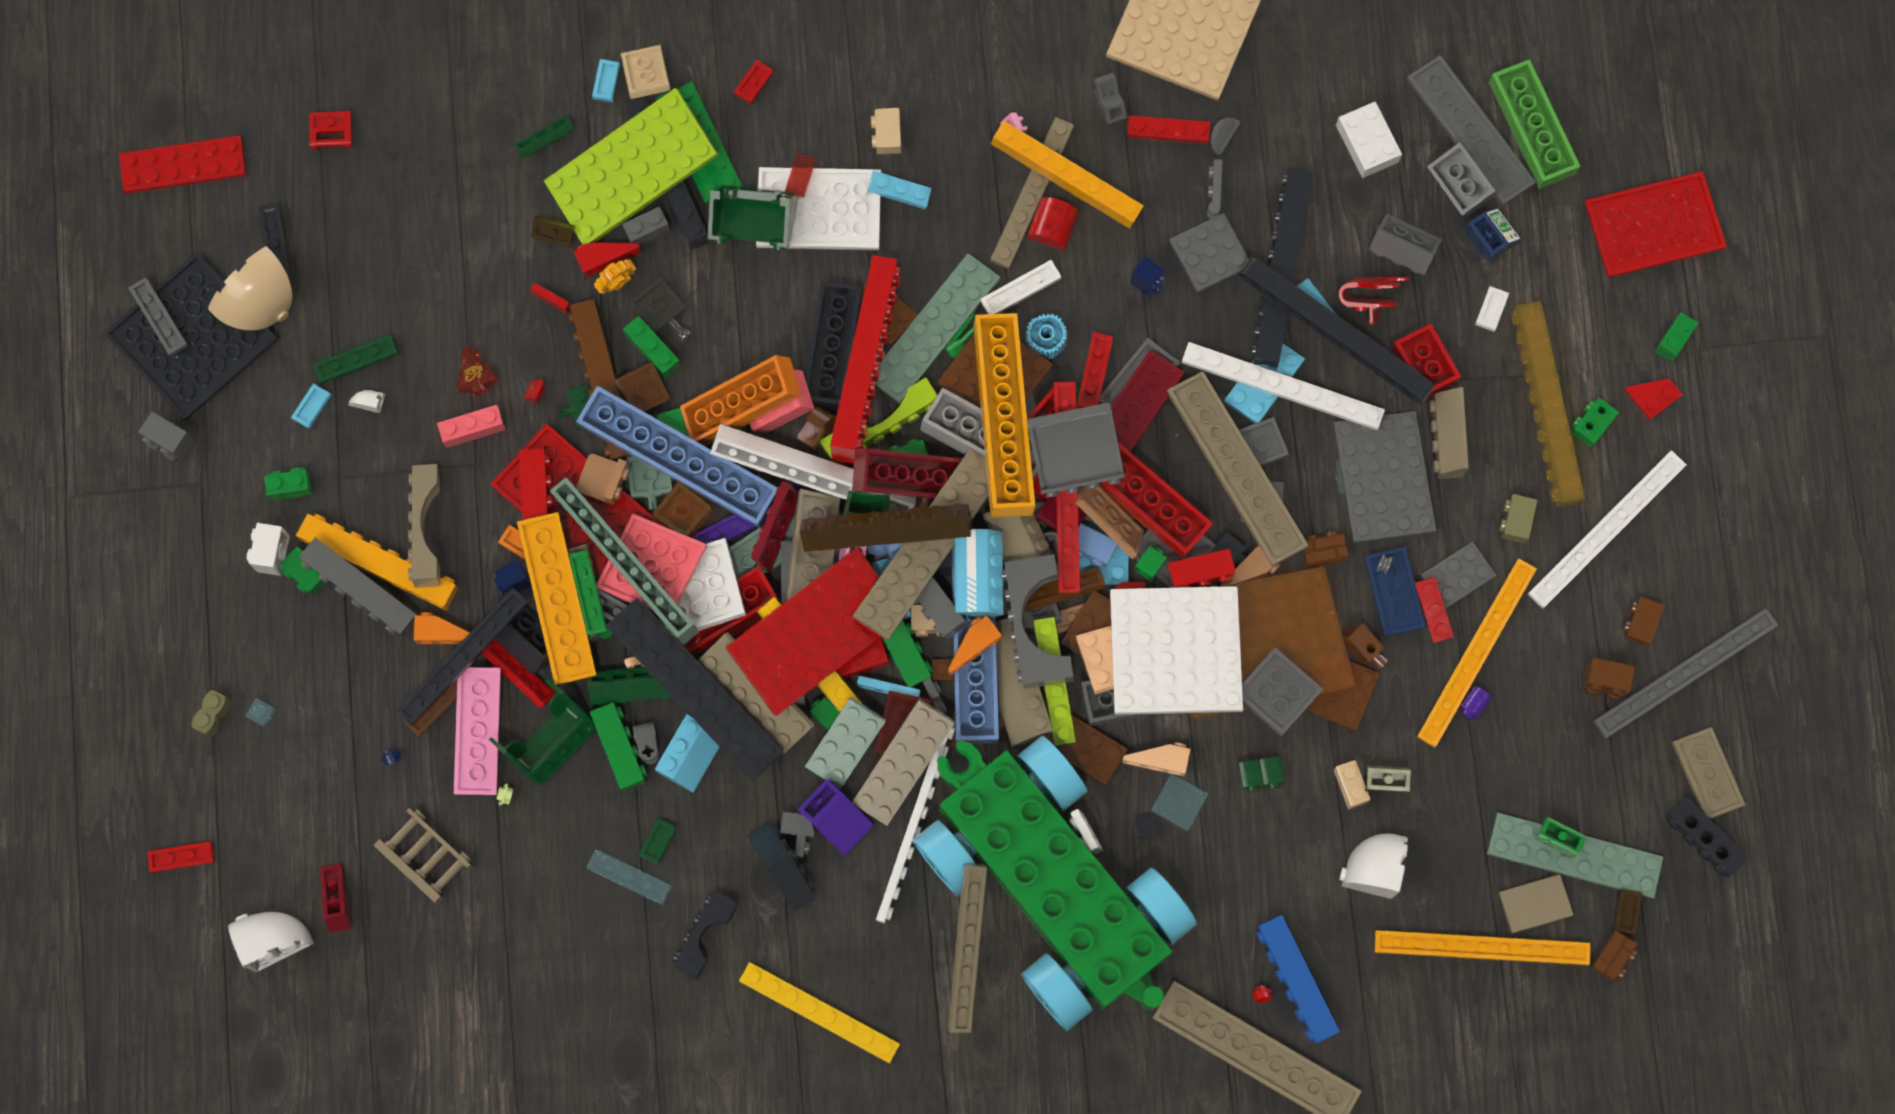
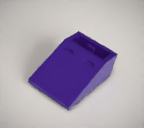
M828 779L797 809L798 813L803 815L844 856L874 826Z

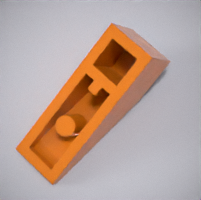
M424 612L420 616H415L414 641L416 644H460L469 634V632L437 616H433V613Z
M980 616L971 623L972 627L969 628L948 668L950 676L1002 639V635L988 616H985L983 619Z

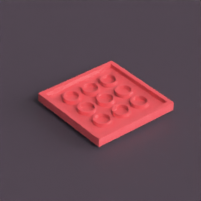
M632 514L620 537L625 546L678 605L707 549V545L635 514ZM608 561L597 582L598 589L628 603L638 598L654 613L614 565Z

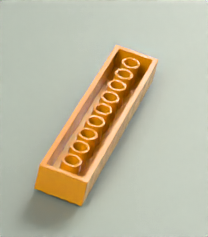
M1017 313L976 315L974 337L991 517L1033 516L1035 498Z

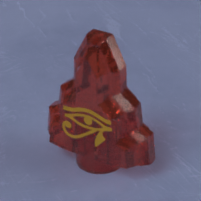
M471 346L464 347L461 356L463 367L459 370L460 379L457 381L458 393L471 392L472 396L483 395L488 392L487 387L498 382L495 372L489 370L487 363L480 361L479 354Z

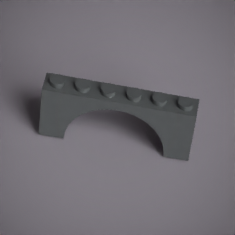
M1055 555L1004 562L1005 569L1002 571L1003 582L1007 581L1008 589H1004L1006 602L1011 603V609L1007 610L1009 622L1014 623V630H1010L1012 643H1017V650H1014L1015 663H1020V670L1017 671L1018 683H1023L1024 689L1074 681L1070 656H1055L1043 652L1029 640L1023 628V613L1029 598L1043 585L1059 580Z

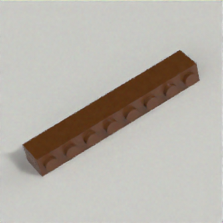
M594 299L570 305L571 312L568 313L571 325L575 324L577 330L573 332L576 344L580 343L582 350H579L578 353L581 363L585 362L587 369L583 370L586 382L590 381L592 388L588 389L590 397L596 387L599 386L621 399L619 389L614 381L616 378ZM606 441L607 446L604 447L607 459L611 458L612 461L618 462V459L626 461L627 457L632 456Z

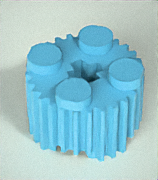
M1043 314L1042 317L1039 315L1038 318L1031 319L1026 331V345L1047 360L1054 359L1055 356H1058V353L1061 354L1067 341L1066 326H1064V323H1061V318L1058 319L1057 315L1054 317V314H1047V316ZM1047 334L1050 335V338H1043V336H1046Z

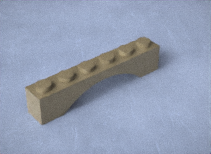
M437 464L413 465L412 473H409V485L412 486V492L408 494L409 504L412 505V511L408 512L409 523H412V530H408L409 542H412V549H408L409 561H412L411 568H408L409 581L412 580L415 588L440 586V566L438 560L430 552L424 540V521L428 508L434 498L440 493V471Z

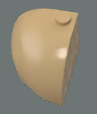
M265 246L246 260L247 263L239 272L235 270L224 281L226 286L221 290V293L217 291L210 302L209 311L220 321L231 327L241 330H259L269 327L278 321L282 322L289 315L288 312L292 303V289L288 276L277 257Z

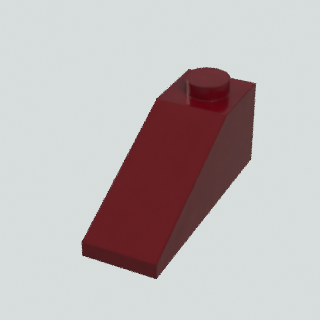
M340 863L320 867L323 918L329 933L351 929L350 911L342 865Z

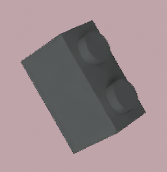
M660 207L622 224L630 243H638L639 246L670 232Z

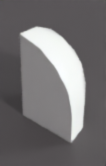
M363 390L357 392L350 399L348 405L380 413L386 394L372 390Z

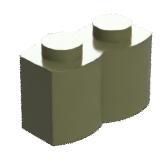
M214 690L209 691L203 699L202 709L195 714L192 720V728L208 737H212L220 726V719L228 712L231 701Z

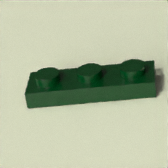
M565 115L513 146L521 158L529 157L536 150L551 145L557 138L567 136L575 128Z

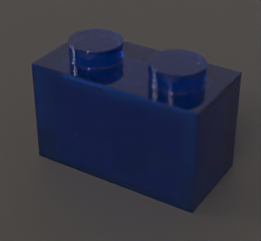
M1144 256L1132 271L1130 284L1148 297H1151L1153 293L1158 294L1164 285V269Z
M517 560L494 571L497 576L494 581L502 595L508 593L512 588L521 592L531 586Z

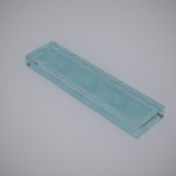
M596 849L586 869L662 906L672 887Z

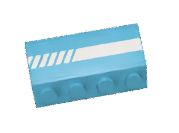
M972 529L971 537L955 538V613L975 617L981 616V618L1003 615L1002 532L990 529Z

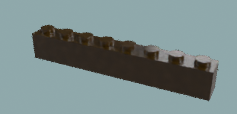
M968 504L911 508L908 510L894 509L886 512L872 511L864 514L851 513L843 516L830 515L821 518L809 517L802 519L800 526V536L804 552L971 537L972 531Z

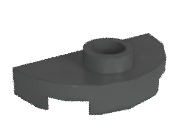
M1224 118L1215 125L1211 136V143L1216 154H1222L1241 123L1239 120Z

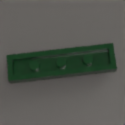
M389 334L314 363L313 366L322 385L398 355V352Z

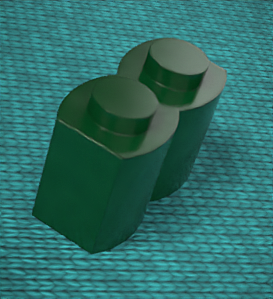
M1281 757L1238 763L1242 790L1247 789V793L1260 791L1259 787L1268 786L1269 790L1281 788L1280 784L1285 782Z

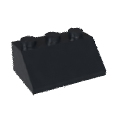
M527 606L495 640L534 675L544 669L550 662L539 616Z

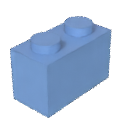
M1080 524L1079 558L1085 557L1091 560L1090 563L1099 568L1102 566L1107 568L1118 545L1110 537Z

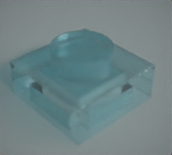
M256 698L245 716L265 727L276 709Z

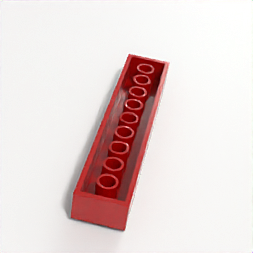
M875 255L872 257L830 443L832 460L854 464L855 449H864L862 442L867 437V419L870 420L872 414L871 400H875L876 381L879 382L881 373L879 366L880 362L883 363L885 355L883 348L884 344H887L889 337L888 325H891L893 320L892 306H896L897 302L896 288H899L901 284V267H898L897 259Z
M1054 388L1030 413L1027 419L1055 414ZM1118 442L1125 478L1121 479L1119 484L1109 485L1108 482L1100 483L1101 488L1116 503L1183 559L1213 523Z

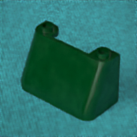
M718 186L710 190L708 239H712L714 243L725 244L726 240L730 239L767 242L775 250H785L790 246L798 194L739 186Z

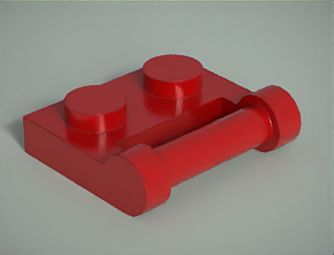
M350 111L310 113L311 150H318L319 147H353L352 114ZM344 133V138L317 139L319 134Z

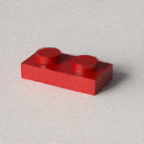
M756 60L734 90V94L751 105L774 71Z

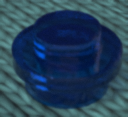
M393 748L382 753L384 757L380 758L381 762L383 761L386 766L401 760L399 755L401 752H396Z

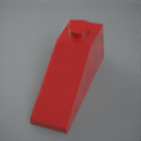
M585 243L578 246L574 254L585 278H588L605 270L611 263L623 262L626 259L641 254L638 243Z

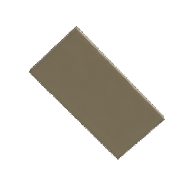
M1712 727L1672 742L1700 810L1709 819L1746 805Z

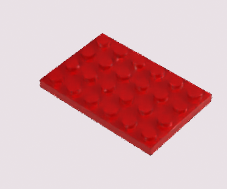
M1703 171L1585 200L1584 202L1607 278L1724 250L1727 247Z

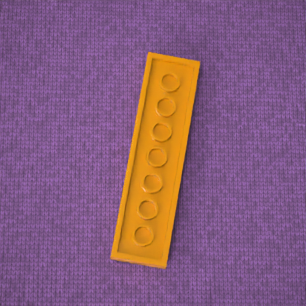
M559 513L518 521L517 525L555 685L597 676Z

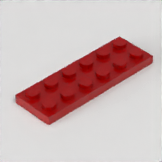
M241 136L119 153L123 192L125 194L246 176Z

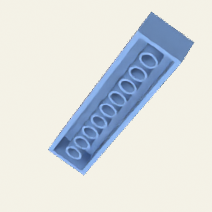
M599 386L594 390L576 421L582 428L758 528L775 500L777 487L727 459L710 454V449Z
M954 545L953 548H952V588H953V604H954V606H955V545ZM961 614L968 625L954 635V657L969 628L972 627L971 623L978 617ZM990 617L989 619L996 627L995 617ZM996 644L955 673L956 744L958 741H965L971 744L999 742Z

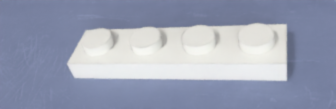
M1052 260L981 298V304L988 314H999L1059 281L1061 275Z

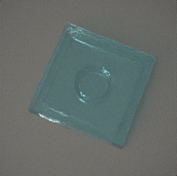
M1171 774L1151 812L1189 831L1208 793Z

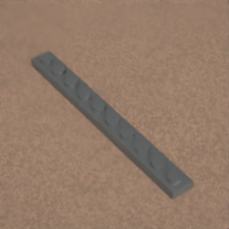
M1765 608L1593 722L1605 739L1776 628L1778 626L1777 622L1767 608Z

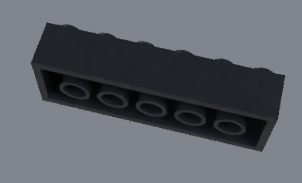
M821 281L806 374V383L814 407L838 410L860 314L863 295L862 286Z

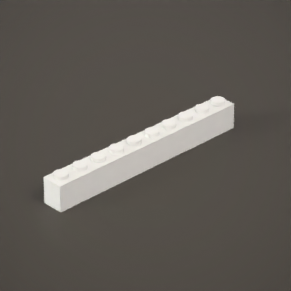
M722 424L719 425L710 453L712 455L847 500L848 491H852L854 470L852 468ZM890 495L889 511L914 508L916 497Z

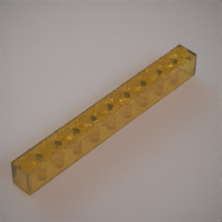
M1539 301L1517 305L1514 312H1512V321L1514 325H1517L1518 329L1516 340L1522 347L1520 357L1522 364L1525 363L1527 370L1525 371L1526 383L1530 384L1531 388L1529 398L1530 402L1534 403L1535 406L1533 411L1534 420L1539 424L1538 439L1539 442H1543L1544 450H1542V457L1544 462H1547V479L1552 483L1553 487L1551 498L1553 502H1556L1557 507L1579 504L1583 502L1585 496L1542 303Z

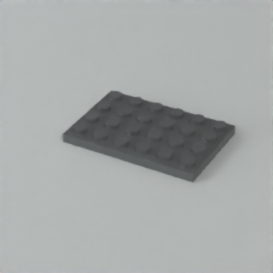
M1416 411L1383 415L1378 430L1348 420L1334 422L1333 426L1353 544L1435 533L1436 526Z

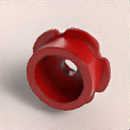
M1266 986L1256 987L1252 993V998H1254L1257 1004L1268 1002L1272 999V990Z

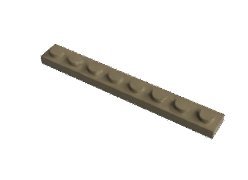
M1055 117L1043 145L1062 155L1074 125ZM1031 170L991 257V262L1007 269L1011 267L1050 181L1034 170Z
M964 864L948 1024V1031L950 1033H971L987 866L984 864Z

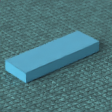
M859 676L857 681L859 688L918 701L921 694L918 689Z

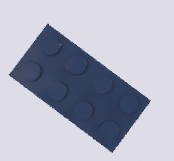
M1402 547L1365 555L1364 560L1383 636L1387 637L1424 629L1426 626L1406 548ZM1382 554H1385L1387 558L1393 557L1386 575L1383 571H1376Z

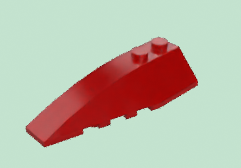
M759 566L737 579L746 616L700 630L683 645L692 656L710 649L727 632L734 637L763 619L757 611L771 598L775 597L782 604Z

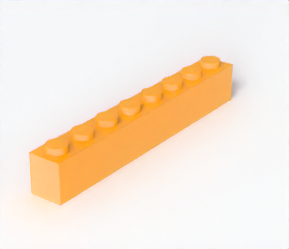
M1006 121L1002 122L992 139L991 145L1129 229L1143 208L1142 204Z
M307 514L296 534L299 540L310 544L316 537L352 566L437 607L448 610L458 591L453 579L444 576L443 579L440 578V586L415 588L412 580L409 581L408 568L412 566V561H409V558L405 561L399 558L400 554L388 549L386 552L380 549V544L372 540L368 543L362 540L363 537L353 531L349 534L344 531V527L337 523L330 525L325 522L326 519L318 514L314 516Z

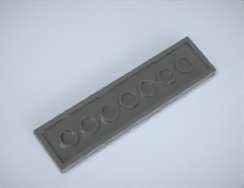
M1441 55L1407 76V81L1454 144L1464 143L1500 192L1495 198L1501 206H1504L1535 185V180Z

